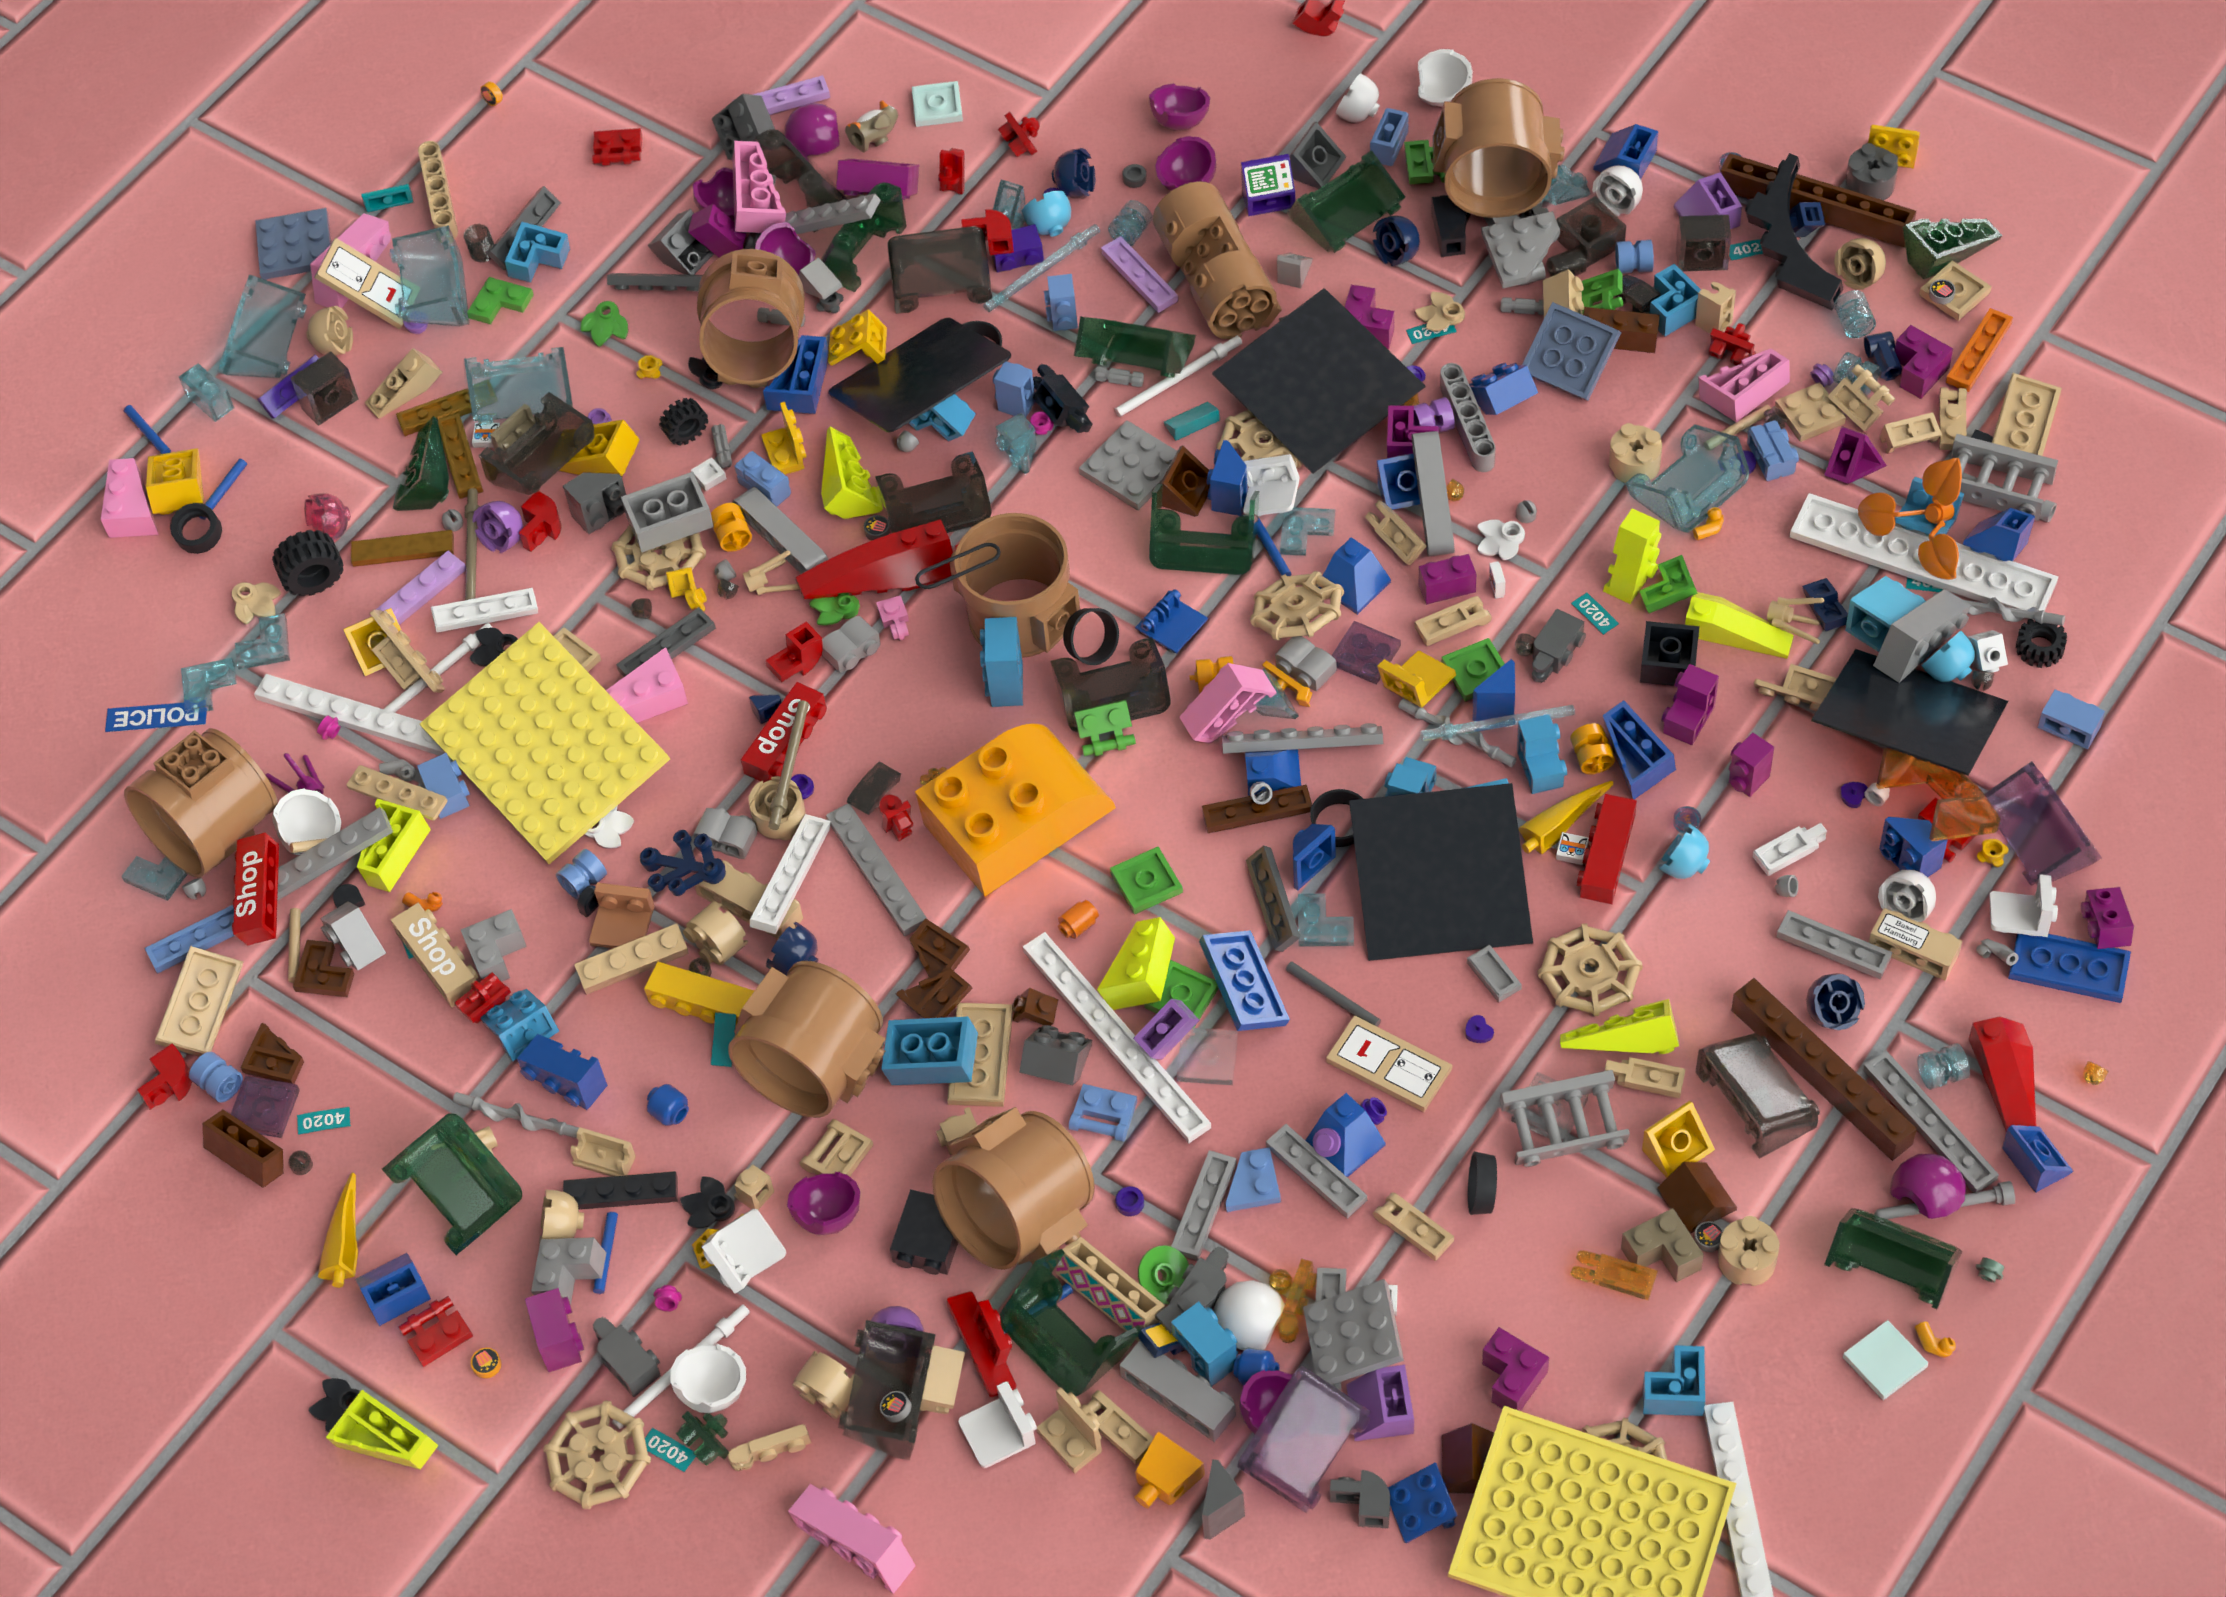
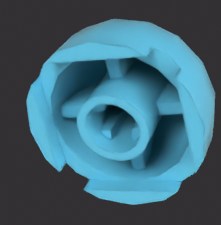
M1063 191L1043 194L1044 199L1037 202L1036 198H1034L1023 207L1022 214L1028 226L1035 224L1040 235L1057 236L1063 232V228L1069 223L1071 219V206L1068 197Z
M1960 631L1921 666L1931 677L1938 681L1950 682L1956 677L1961 681L1972 671L1969 666L1975 658L1973 644Z
M1689 823L1683 828L1687 831L1682 837L1678 834L1661 859L1667 861L1666 864L1658 866L1660 870L1677 879L1690 878L1696 872L1702 874L1710 863V860L1707 858L1710 850L1709 842L1702 832Z

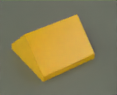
M392 608L386 609L385 611H387L395 621L393 625L397 628L398 631H400L401 628L392 611ZM372 616L343 629L351 651L364 676L385 668L372 649L388 635Z
M1688 1101L1644 1131L1642 1151L1666 1178L1683 1162H1698L1715 1150L1691 1101Z

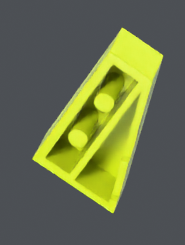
M1633 508L1630 510L1619 526L1613 553L1617 555L1615 565L1610 564L1608 573L1612 574V577L1604 585L1603 592L1631 604L1648 578L1652 579L1658 569L1656 559L1660 552L1658 548L1661 538L1659 520Z
M377 798L375 806L377 809L381 807L386 812L393 832L361 851L357 869L368 886L390 892L431 829L420 811Z
M1161 917L1135 923L1097 990L1113 1010L1161 1001L1175 941L1174 935Z
M364 1390L360 1391L325 1437L336 1447L420 1470L439 1446L426 1434Z

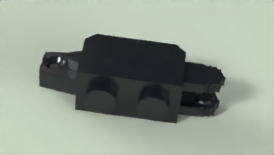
M1045 364L1039 365L1037 371L1041 377H1033L1036 390L1033 399L1054 424L1060 427L1069 426L1077 433L1089 432L1093 425L1086 415L1089 405L1063 374L1057 375L1050 366Z

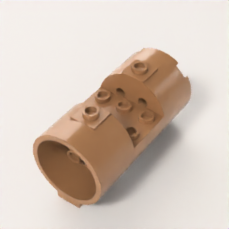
M1192 182L1172 190L1158 203L1153 213V225L1173 262L1182 269L1191 286V294L1212 333L1219 338L1232 339L1237 335L1242 337V332L1253 328L1257 331L1263 326L1269 327L1282 311L1276 299V292L1239 231L1238 224L1218 189L1207 182Z

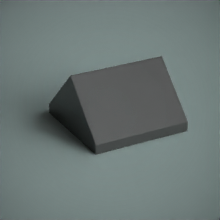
M1317 122L1311 125L1290 154V163L1294 180L1322 190L1347 156Z
M1214 1459L1212 1460L1202 1513L1204 1539L1209 1540L1245 1517L1243 1492L1220 1461Z

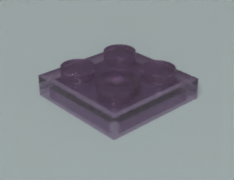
M1353 621L1332 654V657L1336 659L1338 669L1377 685L1381 678L1377 665L1384 659L1389 662L1392 661L1401 647V640Z
M245 1076L231 1115L261 1135L282 1138L300 1089L296 1084Z

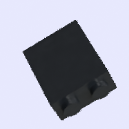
M910 1189L890 1247L892 1261L903 1268L915 1267L923 1269L932 1275L939 1273L948 1275L958 1241L943 1221L934 1195Z

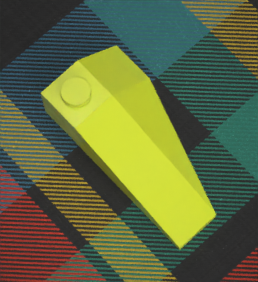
M829 427L826 436L821 490L824 509L831 515H838L843 519L881 512L883 506L877 487H871L868 481L871 477L868 470L863 469L858 461L861 457L851 437Z
M1700 592L1692 596L1685 625L1700 626L1698 639L1788 659L1794 637L1793 634L1777 626H1772V623L1722 597Z
M1666 999L1633 1009L1634 1014L1627 1017L1619 1016L1618 1014L1611 1016L1602 1026L1592 1023L1560 1034L1561 1048L1637 1053H1670L1675 1050V1047H1679V1039L1670 1001Z

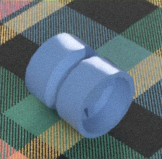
M1637 240L1635 245L1630 241L1616 242V269H1619L1622 274L1632 273L1634 269H1637L1639 273L1653 272L1654 254L1652 240Z
M583 849L572 859L573 864H566L556 873L558 882L575 899L579 898L586 887L590 884L596 885L607 875V870L602 862L587 849Z
M212 1051L201 1055L194 1062L189 1072V1078L193 1083L206 1090L207 1094L221 1103L231 1099L238 1092L243 1082L242 1074L233 1066H227L226 1061Z

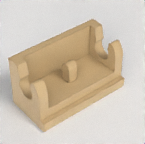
M1712 282L1711 287L1716 289L1718 293L1713 294L1706 289H1702L1698 293L1695 325L1709 334L1713 328L1724 332L1733 321L1736 290L1733 288L1729 289L1717 282Z
M1932 412L1884 424L1880 440L1882 443L1887 442L1886 453L1888 454L1894 452V449L1926 440H1930L1931 443L1936 442L1942 434Z
M579 1127L576 1133L578 1145L577 1147L571 1146L574 1166L611 1177L628 1175L636 1158L631 1142Z
M933 1345L919 1410L948 1414L949 1409H953L965 1352Z

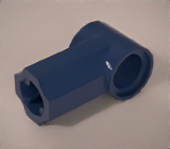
M1888 331L1865 336L1864 349L1868 358L1873 359L1880 378L1890 381L1902 374V366L1895 352V340L1892 332Z

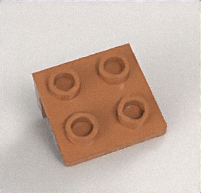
M597 883L594 892L599 907L589 939L590 945L616 948L646 936L655 907L650 889Z

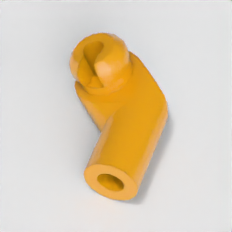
M1710 508L1707 512L1706 524L1693 528V534L1697 541L1715 535L1721 530L1724 516L1721 514L1720 508Z
M1921 1322L1915 1326L1925 1351L1943 1358L1951 1356L1952 1352L1956 1349V1344L1952 1338L1944 1337L1939 1339L1935 1337L1928 1322Z

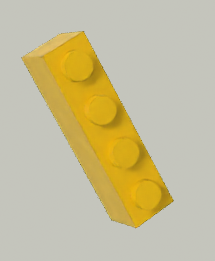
M657 962L644 988L648 1002L657 1008L666 1007L673 1009L683 1016H696L711 1024L715 1022V1012L736 1014V1025L743 1006L755 991L661 962Z

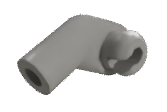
M404 759L379 764L381 773L386 775L395 774L404 781H411L416 776L415 768Z
M1990 939L1982 940L1981 944L1976 948V951L1983 958H1989L1991 953H1993L2010 966L2018 961V955L2009 947Z

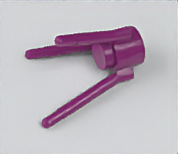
M285 753L284 758L300 778L296 784L297 790L305 788L306 790L318 791L323 794L325 786L320 782L308 756L303 755V760L311 777L305 776L290 755ZM269 773L265 774L267 779L288 793L295 791Z

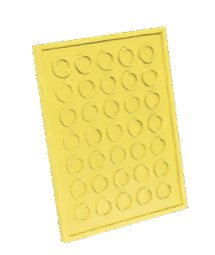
M540 622L535 624L420 723L425 732L447 753L452 761L456 760L464 774L548 864L552 863L582 837L587 830L597 824L601 818L605 817L670 760L663 749Z
M1503 1406L1448 1577L1505 1597H1702L1737 1483Z

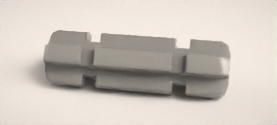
M1503 297L1501 300V311L1511 313V310H1515V313L1535 314V312H1538V315H1544L1543 300L1536 302V299L1516 298V300H1512V298Z
M763 307L758 309L757 319L759 322L768 323V321H771L773 324L790 326L787 318L778 309H772V311H769V308ZM805 314L803 317L801 327H803L805 323Z
M1098 366L1095 371V380L1102 382L1109 380V383L1122 385L1132 383L1131 386L1141 387L1144 382V374L1136 371L1130 373L1129 370L1116 368L1107 370V367Z
M723 424L714 425L712 427V434L719 466L721 468L730 467L732 459L725 426Z

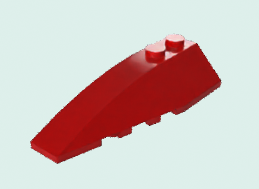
M937 520L895 532L847 550L798 575L796 582L804 599L837 597L839 593L862 595V591L877 590V593H887V589L901 588L902 591H910L920 588L915 581L918 572L950 558L953 550L942 521ZM950 562L922 574L919 578L920 583L931 585L952 576Z

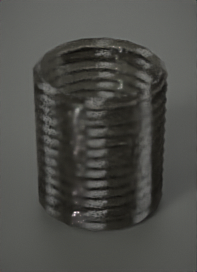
M483 224L469 226L464 232V240L472 259L479 263L490 261L491 258L487 253L494 245L488 227Z
M1575 247L1548 258L1547 268L1551 277L1568 269L1576 276L1586 272L1587 263L1582 251Z

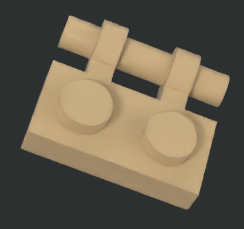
M1857 364L1851 371L1858 377L1854 383L1847 377L1844 378L1827 397L1863 431H1867L1884 412L1877 404L1882 400L1890 406L1895 398L1889 393L1890 390L1885 385L1881 386L1872 377L1873 374L1868 369L1864 370ZM1863 385H1866L1874 392L1871 398L1867 397L1860 390Z

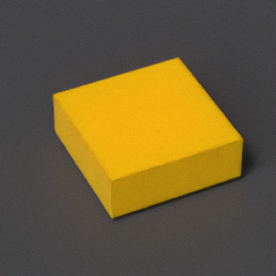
M691 567L666 572L671 598L685 595V591L691 589L690 583L693 582L695 584Z

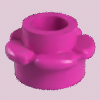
M1036 412L1031 416L1029 429L1038 435H1045L1053 429L1054 423L1045 412Z
M327 715L319 724L317 733L322 736L323 740L335 738L340 731L341 726L338 725L339 719L337 717L332 718Z
M671 1285L657 1288L653 1294L655 1306L662 1311L669 1312L675 1310L679 1301L682 1300L681 1293Z

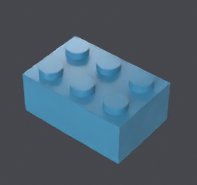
M1017 617L985 618V629H980V642L982 645L980 664L983 682H985V696L990 697L992 707L1023 706V660Z
M968 1016L889 1020L884 1048L886 1052L883 1055L881 1070L891 1085L972 1082L978 1032Z

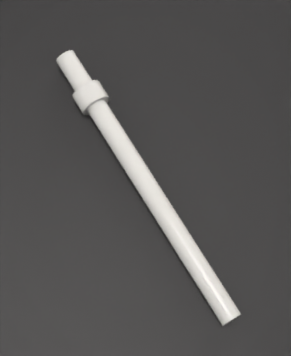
M1237 335L1223 344L1219 343L1213 346L1207 354L1115 408L1116 414L1119 417L1123 416L1214 360L1219 361L1228 355L1229 351L1242 344L1241 338Z
M486 623L480 629L490 628L492 626L489 623ZM470 633L462 640L463 643L434 666L431 671L434 670L441 675L469 651L473 652L478 648L480 641L476 633ZM421 677L387 705L384 710L397 712L427 687V683Z
M742 1304L728 1318L723 1317L715 1324V1329L694 1348L703 1345H715L721 1338H727L735 1331L734 1327L750 1313L748 1308ZM671 1369L631 1403L624 1412L633 1417L636 1416L671 1384ZM612 1420V1423L618 1430L624 1426L616 1420Z

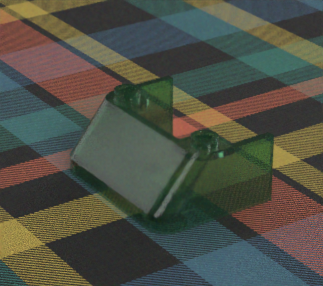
M1080 316L1074 356L1092 358V363L1106 366L1107 361L1152 368L1160 370V376L1175 378V373H1181L1194 347L1196 335L1114 320Z
M1163 484L1156 485L1152 492L1149 559L1153 566L1159 569L1243 575L1250 570L1253 563L1258 529L1260 491H1254L1250 499L1249 515L1237 517L1232 524L1231 534L1181 530V518L1178 513L1170 509H1161Z
M1851 1208L1839 1222L1824 1265L1830 1267L1835 1262L1834 1265L1845 1271H1851L1852 1268H1859V1266L1915 1287V1292L1919 1294L1918 1298L1932 1304V1308L1938 1309L1958 1265L1962 1250L1954 1245L1878 1217L1867 1211Z
M1060 1249L1034 1262L1000 1312V1325L1003 1331L1067 1394L1072 1392L1075 1396H1079L1093 1386L1122 1359L1142 1328L1138 1325L1116 1337L1105 1335L1095 1344L1057 1306L1062 1297L1063 1289L1060 1281L1052 1274V1271L1065 1254Z

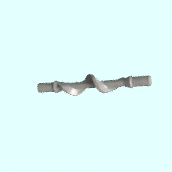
M1992 597L1986 604L1964 600L1971 605L1967 613L1970 615L1984 614L1988 611L2002 614L2003 619L2010 622H2018L2024 618H2030L2040 624L2048 623L2063 626L2065 623V615L2047 613L2044 610L2039 611L2035 607H2031L2028 610L2004 607L1996 597Z
M1405 699L1400 701L1398 708L1415 716L1416 719L1424 720L1443 729L1445 737L1454 745H1462L1468 742L1483 751L1491 759H1496L1511 768L1515 765L1517 758L1500 750L1498 746L1489 745L1481 732L1465 733L1453 727L1448 716L1432 715L1423 707H1418Z
M458 1092L454 1094L453 1103L470 1107L474 1111L481 1110L485 1116L493 1121L498 1122L509 1117L520 1120L526 1130L535 1131L546 1128L554 1130L559 1135L577 1138L576 1133L579 1127L566 1124V1122H558L554 1118L544 1120L527 1115L519 1103H515L511 1108L506 1109L489 1104L478 1096L472 1097Z

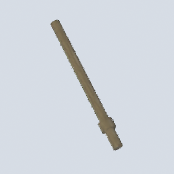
M474 488L468 490L467 505L465 506V518L467 519L465 600L476 598L477 535L475 530H477V521L473 523V514L480 506L478 505V490Z
M803 700L798 702L776 797L772 799L770 806L772 813L769 828L772 830L779 829L782 815L786 813L788 805L786 797L809 706L808 702Z

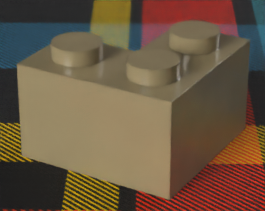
M1673 1208L1622 1234L1621 1250L1636 1272L1662 1260L1674 1280L1678 1282L1702 1269L1704 1254Z

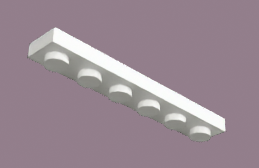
M807 814L804 815L750 918V927L773 934L777 933L830 830L831 821Z

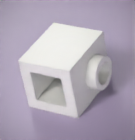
M1991 630L1968 636L1975 650V658L1972 662L1974 668L1983 671V673H1993L1999 671V667L2008 665L2002 633Z

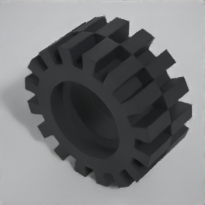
M683 398L682 402L680 400L675 401L676 405L670 404L668 406L670 409L663 412L665 416L660 417L661 422L659 426L673 444L681 445L683 442L686 445L689 443V440L693 442L696 440L695 436L698 435L700 437L702 434L701 430L706 429L705 424L708 423V416L692 398H689V400Z
M2028 619L2027 624L2024 622L2021 625V629H2019L2016 641L2018 656L2022 655L2021 660L2023 662L2028 659V665L2033 666L2035 662L2038 663L2037 668H2042L2043 663H2045L2046 668L2051 667L2052 662L2057 664L2059 658L2062 659L2067 643V633H2064L2063 626L2058 627V625L2048 623L2040 624L2036 621L2034 622L2033 619ZM2045 638L2052 645L2040 647L2035 645L2031 639Z

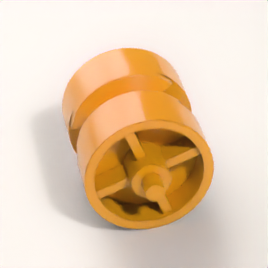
M725 503L716 507L711 512L713 529L723 550L728 552L738 551L750 543L752 534L739 505Z
M1220 657L1215 663L1211 659L1195 660L1196 672H1194V675H1189L1190 681L1195 680V683L1198 682L1200 694L1203 688L1216 677L1223 666L1227 663L1234 664L1233 657Z
M1595 723L1586 724L1577 728L1571 734L1570 740L1583 773H1601L1614 764L1615 758L1602 725Z

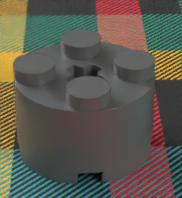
M1864 144L1862 148L1855 151L1849 158L1846 175L1848 190L1886 200L1892 195L1895 188L1898 157L1884 148L1876 147L1874 144Z

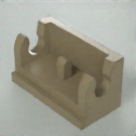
M523 404L494 430L490 437L495 452L513 464L547 433V429L544 427L541 416L539 414L533 416L530 407Z

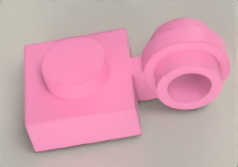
M901 595L876 602L883 627H890L894 640L898 638L899 641L904 640V637L909 635L905 623L909 619Z

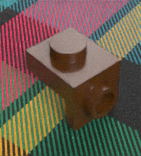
M1028 988L1024 993L1018 995L1013 1002V1021L1019 1023L1023 1018H1027L1044 1026H1051L1054 1024L1059 999Z

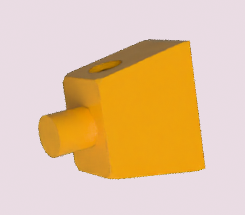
M1158 1431L1136 1469V1480L1142 1488L1136 1494L1135 1499L1147 1509L1157 1498L1167 1505H1172L1205 1475L1204 1463Z

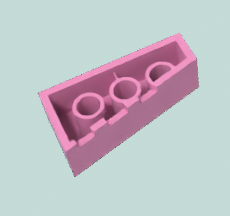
M734 141L732 162L735 232L762 233L773 224L785 222L786 212L784 207L781 206L778 191L774 188L773 178L768 172L767 162L759 142Z

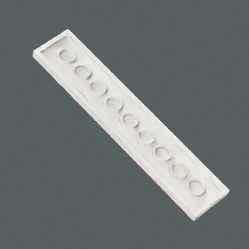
M1810 493L1790 531V538L1941 589H1946L1985 604L1992 597H1996L2004 607L2021 610L2035 607L2039 611H2045L2058 581V576L2014 561H2001L1995 558L1994 555L1985 552H1974L1970 547L1957 542L1959 559L1956 568V578L1948 580L1935 577L1922 567L1918 557L1919 545L1922 542L1930 541L1924 532L1915 529L1907 530L1902 528L1900 524L1895 523L1894 529L1888 535H1873L1864 527L1858 516V509Z

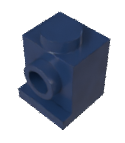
M1820 202L1798 203L1790 209V222L1796 237H1806L1818 227L1825 226Z

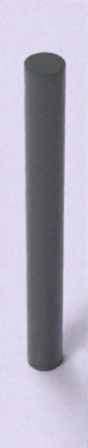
M1291 961L1287 965L1286 971L1354 1016L1377 1027L1379 1026L1381 1019L1294 962Z

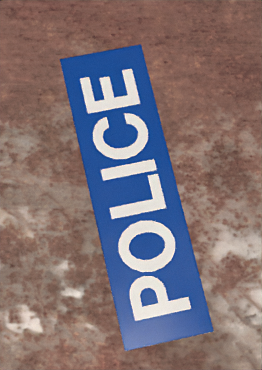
M208 701L108 708L105 732L206 724Z

